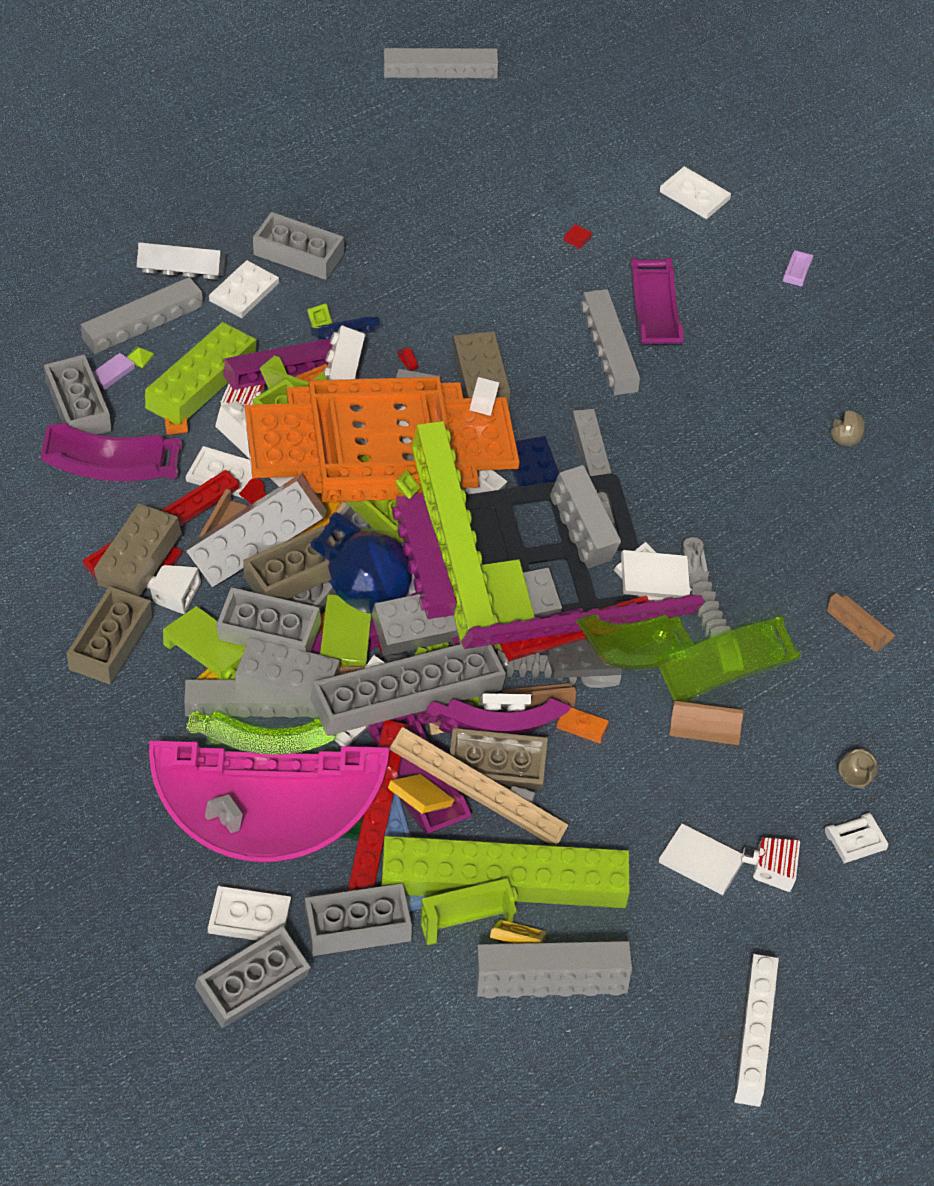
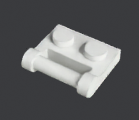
M870 813L863 814L859 819L837 826L829 825L825 827L826 836L832 841L843 863L886 850L888 847V842ZM862 827L867 828L842 837L840 836V834L847 833Z

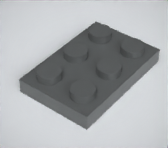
M612 637L587 638L545 651L554 678L621 675L622 665Z

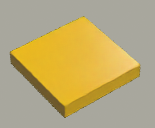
M421 774L391 780L388 786L392 792L421 814L452 807L455 800Z
M500 919L492 928L490 938L513 944L544 943L547 932Z

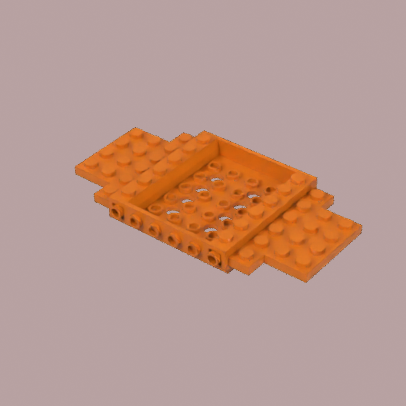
M440 377L308 380V387H287L286 396L288 404L244 406L252 478L296 477L302 474L314 493H321L322 502L396 500V497L404 496L397 491L395 481L405 470L412 475L420 486L415 494H421L422 488L415 460H405L402 457L406 453L413 456L412 441L405 444L399 440L401 437H408L410 440H413L418 424L444 421L445 429H449L450 448L455 451V468L459 469L461 475L460 488L478 487L477 470L519 468V458L506 397L495 398L491 416L470 411L472 398H463L460 382L441 383ZM403 404L406 409L397 410L394 408V405ZM353 405H359L362 408V410L359 412H354L350 409V407ZM405 420L409 425L399 426L396 422ZM359 421L365 426L363 428H356L353 426V423ZM364 438L367 444L359 445L355 440ZM367 455L370 460L362 462L358 459V456Z

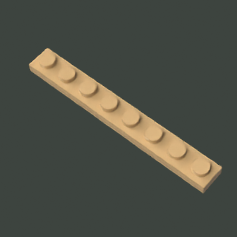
M403 727L390 747L391 751L552 846L558 845L568 827V824Z

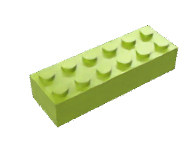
M222 322L145 389V408L164 419H169L174 424H183L182 421L185 418H190L228 383L223 376L224 359L255 353L256 339Z

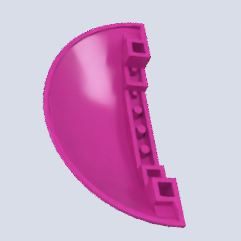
M150 741L149 759L154 785L160 800L177 825L191 838L208 849L230 858L250 862H280L303 857L323 849L347 833L362 818L381 787L388 765L390 748L341 746V752L319 751V754L227 752L220 748H200L197 742ZM229 794L243 814L240 830L230 833L227 827L221 823L219 817L207 820L205 818V811L209 800Z

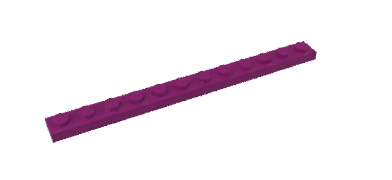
M685 595L677 599L669 597L663 601L655 602V600H650L644 604L630 603L623 607L611 606L603 610L595 608L583 613L575 611L563 616L555 614L543 619L535 617L523 622L515 620L503 625L495 623L483 628L475 626L467 631L468 633L461 642L464 649L684 616L695 614L705 602L702 595Z

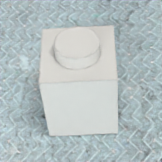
M478 377L470 411L491 416L499 382Z

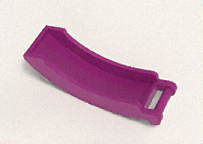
M665 257V259L637 260V258H631L630 269L634 315L641 344H683V325L680 322L677 309L672 258ZM638 268H665V270H638Z
M68 423L47 425L40 458L43 462L63 471L98 480L141 481L162 477L175 479L178 476L177 462L183 442L178 438L163 439L159 434L129 438L101 436L78 430L69 426ZM171 449L168 466H163L166 450Z
M550 698L547 700V703L534 709L502 713L482 710L453 699L449 701L447 706L437 702L430 703L425 711L417 714L416 719L422 725L431 723L439 726V730L450 734L453 728L525 735L541 729L560 718L570 710L571 706Z
M414 714L391 719L395 722L405 719L407 721V730L428 742L419 720L415 719ZM383 722L365 726L375 747H378L380 738L378 729L382 728ZM401 757L396 779L421 774L455 799L452 807L421 814L400 798L412 818L427 835L472 817L463 795H460L454 787Z

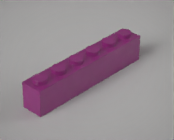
M331 338L225 358L223 376L233 390L266 384L260 367L273 356L280 357L286 373L293 377L324 364L328 366L326 357L328 351L332 350Z
M423 493L414 494L410 499L405 496L396 497L395 507H392L393 519L398 521L397 531L399 538H403L404 555L409 557V572L414 574L415 577L414 589L415 592L420 594V609L425 611L427 619L452 616L455 613L456 599Z

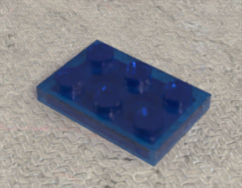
M368 316L310 327L312 336H318V339H329L332 337L333 332L337 333L341 326L365 332L375 330L374 326L380 325L378 316Z
M546 436L515 441L519 468L511 470L518 487L555 482L557 480L559 471Z

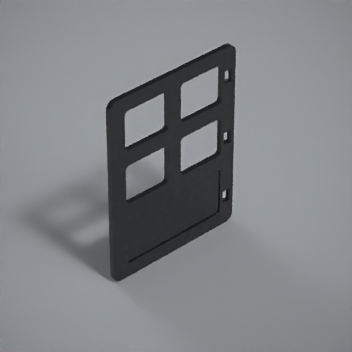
M611 473L589 476L596 492L607 494L618 536L621 540L616 551H635L639 548V544L619 478ZM555 482L466 495L465 507L471 514L470 527L471 531L474 530L476 533L477 542L475 546L476 550L481 553V565L520 560L524 573L529 572L528 565L566 560L579 602L562 605V612L582 608L584 612H588L595 608L601 609L615 605L620 601L639 598L638 595H624L606 599L596 598L588 568L585 562L580 560L578 548L569 537L568 527L562 523L560 511L551 500V492ZM545 500L549 501L562 542L531 548L522 547L511 506Z

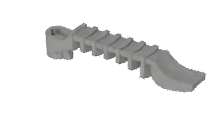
M695 537L687 538L683 543L682 556H687L689 587L692 589L691 595H702L705 602L698 610L697 615L701 618V626L704 627V634L708 638V645L711 646V652L717 656L723 674L729 671H743L742 658L734 637L729 638L731 628L726 626V619H722L723 613L718 610L719 602L715 601L716 594L714 591H711L712 583L708 581L709 573L703 542Z
M498 651L496 654L508 677H512L514 670H519L520 677H524L527 671H532V676L537 678L539 671H544L545 678H550L552 674L547 655L536 653L535 655L508 661L502 651ZM621 675L581 677L582 683L591 688L620 685ZM570 677V683L574 685L577 677Z

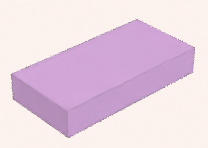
M794 250L783 282L803 286L813 260V255Z
M119 353L92 373L98 387L106 390L135 369V364Z

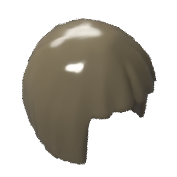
M845 411L844 422L834 419L833 428L830 430L831 437L842 446L850 447L857 445L864 437L865 422L856 412Z
M863 748L846 753L839 762L840 776L848 785L855 788L867 787L875 780L878 774V760L873 753Z

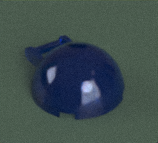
M334 512L329 518L330 522L319 537H315L311 541V547L329 560L328 569L331 576L329 583L337 595L355 609L371 614L375 603L406 597L412 585L413 574L409 572V557L404 555L401 543L387 533L374 529H360L340 513ZM338 528L345 535L332 547L326 541L335 529Z

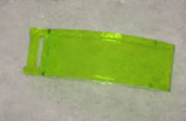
M597 614L579 618L576 621L598 657L603 662L617 668L632 670L654 668L687 658L695 659L702 653L700 647L694 644L682 626L683 622L678 616L668 618L667 615H662L645 621L619 624L599 619ZM674 630H675V632L677 633V635L680 637V639L682 640V642L684 643V645H682V643L680 642V640L678 639V637H677L676 634L674 633Z
M783 616L720 634L657 662L673 700L680 702L690 701L723 685L779 668L783 664L800 659L802 656L799 650L796 651L784 625L785 620ZM774 628H776L788 654L785 653Z
M216 710L211 713L210 717L197 711L192 712L186 725L190 733L201 732L207 735L206 739L212 743L219 744L221 742L239 750L268 755L292 754L311 750L333 741L337 735L327 736L317 717L312 722L300 726L265 728L243 723Z

